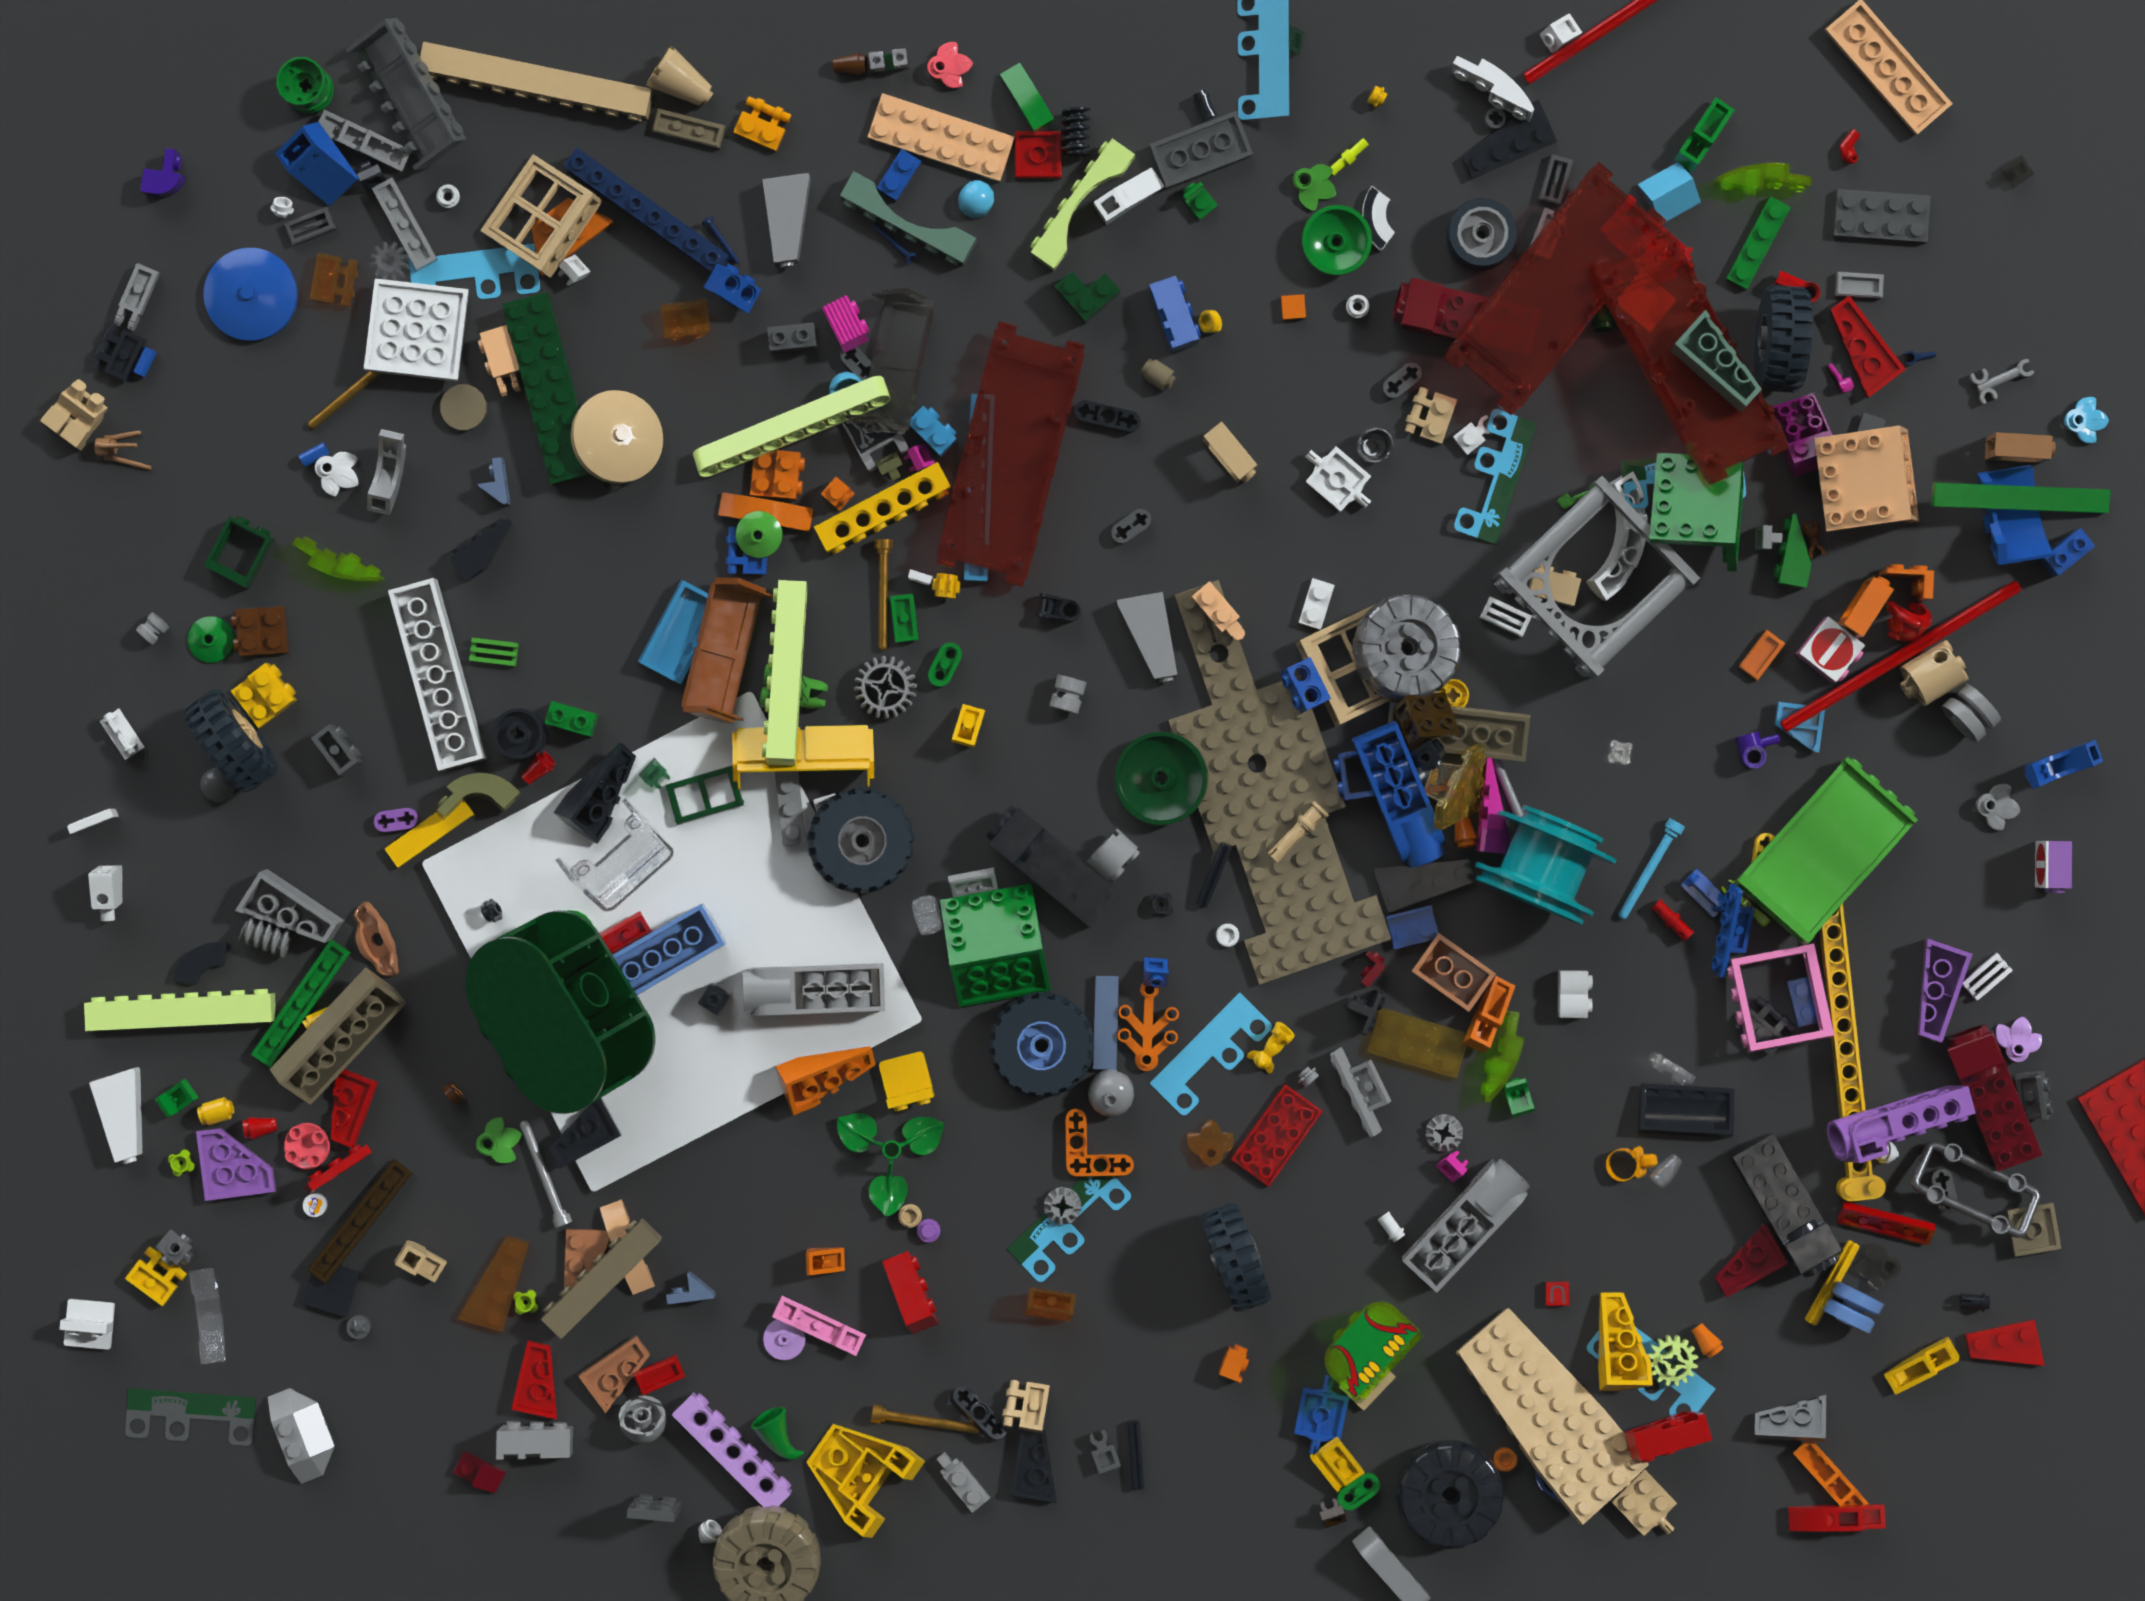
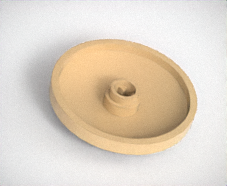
M611 390L591 397L579 408L571 426V443L576 458L588 473L607 483L625 484L643 477L656 465L663 448V432L656 413L648 403L632 393Z

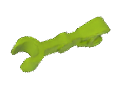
M1728 880L1729 883L1734 884L1735 882L1733 880ZM1722 886L1721 890L1725 894L1726 889ZM1741 898L1740 904L1742 906L1752 905L1746 898ZM1755 909L1753 917L1756 922L1762 927L1767 926L1770 919L1758 909Z

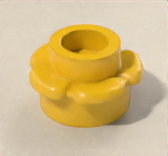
M1375 85L1367 103L1372 104L1373 108H1376L1377 105L1382 106L1387 96V93L1384 92L1385 88Z

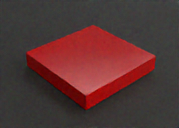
M1015 131V179H1062L1061 131H1038L1035 134L1033 131Z

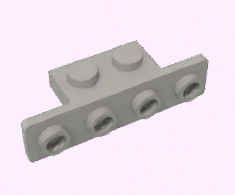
M1340 1047L1330 1053L1331 1063L1341 1077L1343 1088L1348 1091L1352 1099V1107L1358 1112L1364 1131L1372 1138L1382 1131L1373 1110L1390 1103L1391 1099L1372 1060L1370 1059L1351 1067L1343 1048Z

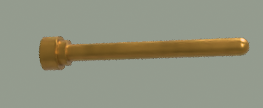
M366 373L312 418L307 424L308 428L313 430L381 373Z
M874 539V549H877V553H879L878 648L880 651H885L888 646V554L893 549V539Z
M873 1404L871 1423L880 1424V1422L889 1420L976 1434L981 1433L971 1423L887 1411V1408H882L883 1405Z

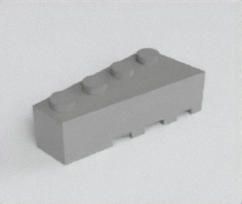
M268 869L258 873L235 910L254 916V918L271 922L284 929L296 931L298 934L323 943L333 939L344 922L342 918Z

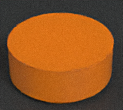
M1502 1447L1495 1452L1493 1461L1499 1470L1508 1472L1517 1465V1456L1512 1449Z

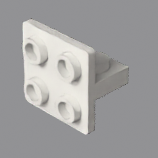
M69 1299L66 1318L60 1320L59 1329L65 1330L64 1345L110 1349L115 1303Z

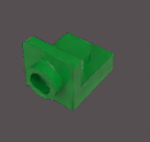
M1201 181L1198 184L1193 182L1183 190L1185 194L1182 196V200L1199 221L1218 206L1205 190Z

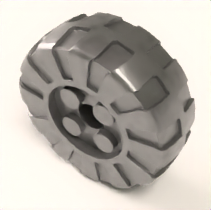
M1396 595L1375 604L1359 622L1353 639L1352 654H1354L1355 667L1361 679H1364L1370 686V689L1378 695L1395 701H1401L1408 695L1423 697L1440 691L1451 680L1461 656V650L1459 649L1460 634L1457 625L1453 624L1449 618L1450 614L1440 604L1436 605L1429 598L1419 595ZM1401 644H1405L1408 647V655L1402 652Z

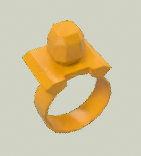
M1641 1146L1633 1150L1620 1148L1608 1155L1606 1169L1613 1179L1624 1182L1635 1176L1638 1179L1645 1176L1646 1169L1656 1166L1658 1160L1655 1154H1644ZM1616 1151H1626L1635 1158L1637 1165L1631 1178L1622 1179L1612 1172L1610 1159Z

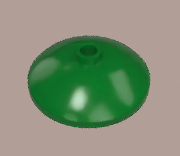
M1331 205L1315 212L1307 221L1302 234V247L1307 260L1317 270L1329 275H1345L1358 269L1367 259L1372 246V234L1366 219L1353 208L1344 205ZM1338 239L1340 245L1337 247L1333 246L1332 240Z

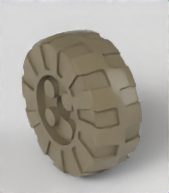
M774 1505L771 1507H751L746 1509L740 1516H734L719 1535L713 1555L715 1580L719 1582L720 1591L728 1601H804V1598L811 1593L816 1584L821 1565L818 1539L816 1534H813L809 1529L808 1523L798 1514L794 1515L787 1511L786 1508Z

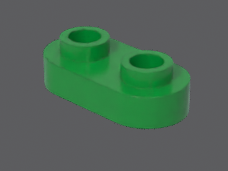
M949 642L941 646L928 672V678L933 685L943 687L951 681L962 658L961 648L957 644ZM949 650L955 652V657L952 659L946 657V653ZM938 671H943L945 674L941 680L936 678Z
M1366 1472L1349 1485L1342 1487L1337 1494L1339 1505H1342L1343 1509L1350 1511L1375 1496L1380 1489L1378 1477L1373 1473ZM1370 1480L1372 1481V1486L1366 1488L1363 1485L1364 1482ZM1346 1494H1352L1353 1499L1346 1501L1344 1499Z

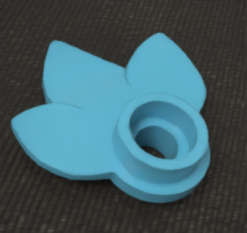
M2086 397L2079 400L2075 409L2070 410L2064 418L2065 427L2072 432H2076L2079 439L2084 443H2095L2097 439L2095 431L2105 428L2109 422L2105 413L2096 410L2095 397ZM2076 417L2078 418V421H2079L2078 424H2077L2076 421H2075V418H2076Z

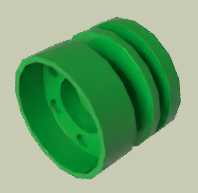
M307 57L290 59L281 66L277 74L276 86L279 94L295 110L301 113L315 114L323 111L333 98L334 85L331 77L312 59ZM310 85L312 86L311 89H307V91L304 90L305 88H309Z

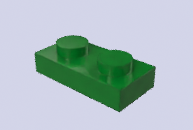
M914 594L890 596L895 643L919 640Z

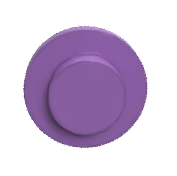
M925 1219L919 1223L917 1234L922 1241L933 1242L940 1235V1226L933 1219Z

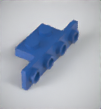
M1730 883L1729 890L1725 893L1726 904L1720 918V934L1716 937L1717 949L1711 962L1713 971L1720 978H1725L1730 952L1746 953L1755 911L1752 906H1740L1743 891L1733 883Z

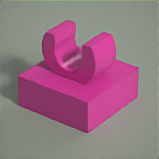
M926 443L913 446L907 450L908 454L904 456V460L911 459L914 464L913 467L909 468V471H920L935 464Z
M1459 1151L1449 1154L1436 1165L1451 1182L1463 1176L1468 1170L1465 1167L1468 1161L1460 1162L1456 1158L1460 1153Z

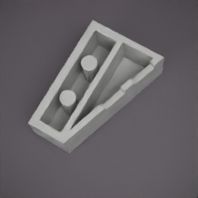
M507 1421L506 1425H502L497 1430L496 1459H503V1456H518V1459H526V1456L570 1458L573 1454V1426H567L566 1422H554L553 1426H544V1422L540 1421L530 1422V1425H521L520 1421Z

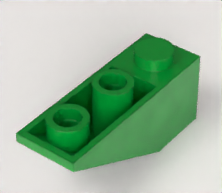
M1791 514L1789 518H1785L1782 532L1786 533L1784 541L1779 544L1778 555H1781L1780 563L1775 565L1773 578H1776L1775 584L1805 589L1808 584L1811 562L1797 514Z

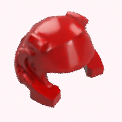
M1887 601L1886 608L1890 615H1892V618L1888 619L1890 631L1888 637L1900 641L1917 640L1932 624V615L1929 609L1925 607L1926 605L1911 601L1909 609L1913 611L1912 613L1895 602Z

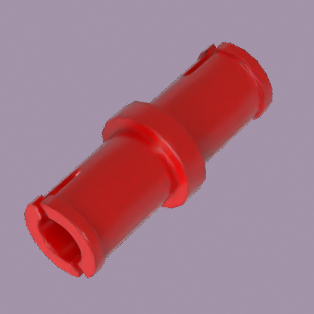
M1662 899L1650 909L1665 923L1664 926L1667 929L1670 928L1683 942L1694 933L1679 918L1681 915L1678 912L1675 914Z

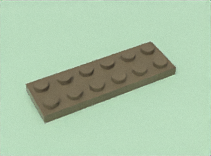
M1390 700L1388 723L1395 721L1398 724L1393 709L1400 701ZM1450 706L1459 729V734L1457 736L1437 738L1443 744L1445 753L1526 762L1531 715Z

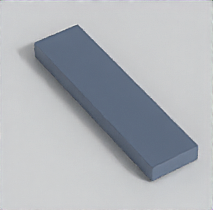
M1096 975L1093 1069L1116 1070L1119 976Z

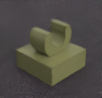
M896 451L875 462L882 475L888 472L893 481L901 477L897 467L903 464Z

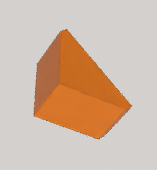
M844 1248L807 1249V1275L845 1271Z

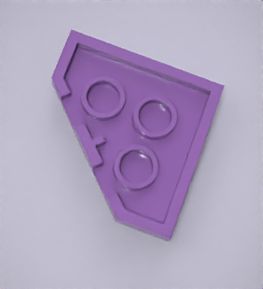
M222 1128L196 1131L205 1201L276 1191L273 1167Z

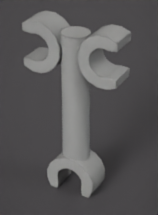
M2029 359L2020 361L2016 368L1988 379V372L1985 368L1980 370L1982 374L1981 380H1977L1974 373L1970 374L1969 380L1972 384L1976 385L1979 392V403L1981 405L1986 403L1984 398L1986 393H1989L1993 400L1998 398L1996 391L1991 388L2018 376H2031L2034 373L2033 370L2025 372L2022 368L2024 364L2029 362Z

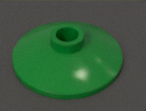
M208 616L199 619L192 625L188 633L190 651L197 659L203 662L215 663L225 659L231 653L234 646L232 628L226 621L218 617ZM207 635L213 637V641L209 644L205 640Z

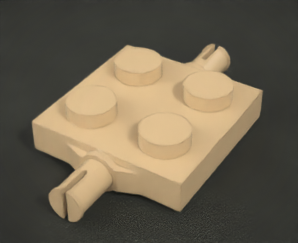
M1645 1469L1610 1501L1643 1536L1657 1525L1667 1535L1674 1530V1527L1665 1518L1677 1503Z

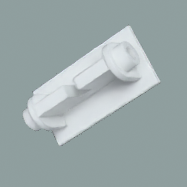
M120 709L103 716L104 719L100 723L125 760L145 748Z

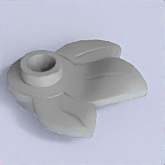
M2008 784L1993 786L1989 794L1981 795L1976 801L1977 811L1986 818L1987 824L1995 830H2003L2005 819L2015 818L2020 813L2019 805L2009 798L2012 787ZM1988 801L1990 802V809L1987 808Z

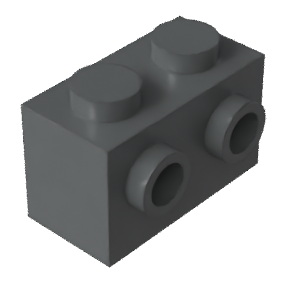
M329 724L311 739L337 774L345 776L362 763L359 758L361 753L354 744L349 745L345 739L348 736L340 726L336 727Z

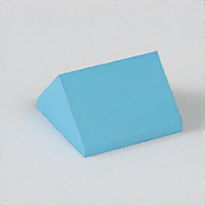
M1680 163L1673 164L1637 185L1657 222L1661 225L1701 203L1693 178Z

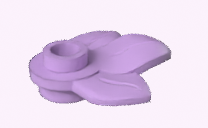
M2025 1017L2018 1018L2011 1028L1998 1024L1996 1027L1997 1042L2005 1048L2007 1057L2013 1062H2023L2027 1059L2029 1053L2037 1051L2041 1046L2042 1035L2032 1033L2031 1025ZM2015 1047H2020L2021 1050H2022V1053H2021V1054H2017V1053L2015 1052L2014 1048H2015Z

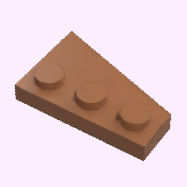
M566 1229L564 1288L567 1285L572 1287L577 1282L575 1278L582 1270L586 1269L589 1271L594 1266L592 1261L601 1252L605 1255L610 1240L607 1230Z
M635 1335L579 1374V1378L605 1414L631 1378L634 1377L633 1373L641 1368L650 1356V1353L639 1337Z

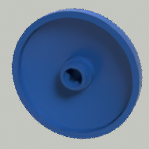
M241 248L224 255L213 265L204 285V303L210 319L221 331L238 340L261 341L275 336L291 321L298 303V287L292 271L279 257L259 248Z

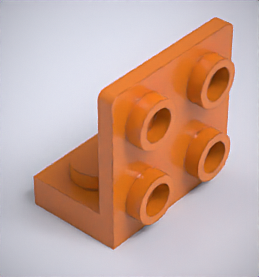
M1890 564V566H1885L1884 570L1879 571V576L1916 578V581H1913L1911 586V594L1915 596V601L1933 599L1934 571L1927 570L1928 566L1916 565L1909 567V569H1904V565Z

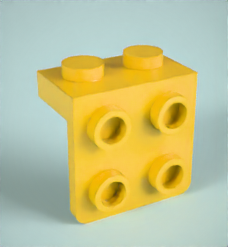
M919 1051L879 1063L887 1096L888 1109L894 1108L896 1112L907 1109V1104L916 1102L917 1106L931 1102L930 1098H933L935 1094L923 1052Z

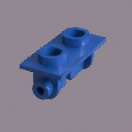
M1697 868L1680 884L1713 918L1725 909V896Z

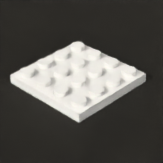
M375 279L364 371L458 382L469 290Z

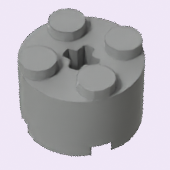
M1118 828L1086 862L1103 878L1111 882L1123 873L1124 869L1122 866L1131 863L1140 853L1137 850L1138 847Z

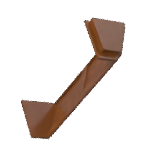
M715 577V581L711 583L697 638L698 647L694 650L681 707L684 713L721 723H734V721L744 720L733 715L761 598H773V595L766 593L765 588L741 578Z

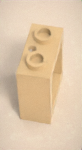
M1222 421L1203 436L1202 441L1237 483L1240 481L1246 483L1255 475L1257 463Z

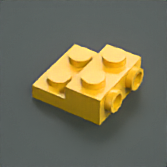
M263 664L247 676L246 680L231 690V693L258 728H262L297 701L294 697L296 694L295 690L288 682L285 684L280 678L282 673L275 664Z

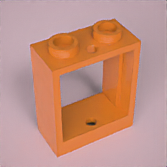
M1881 576L1866 579L1837 623L1855 638L1863 637L1894 589L1889 586L1891 583Z

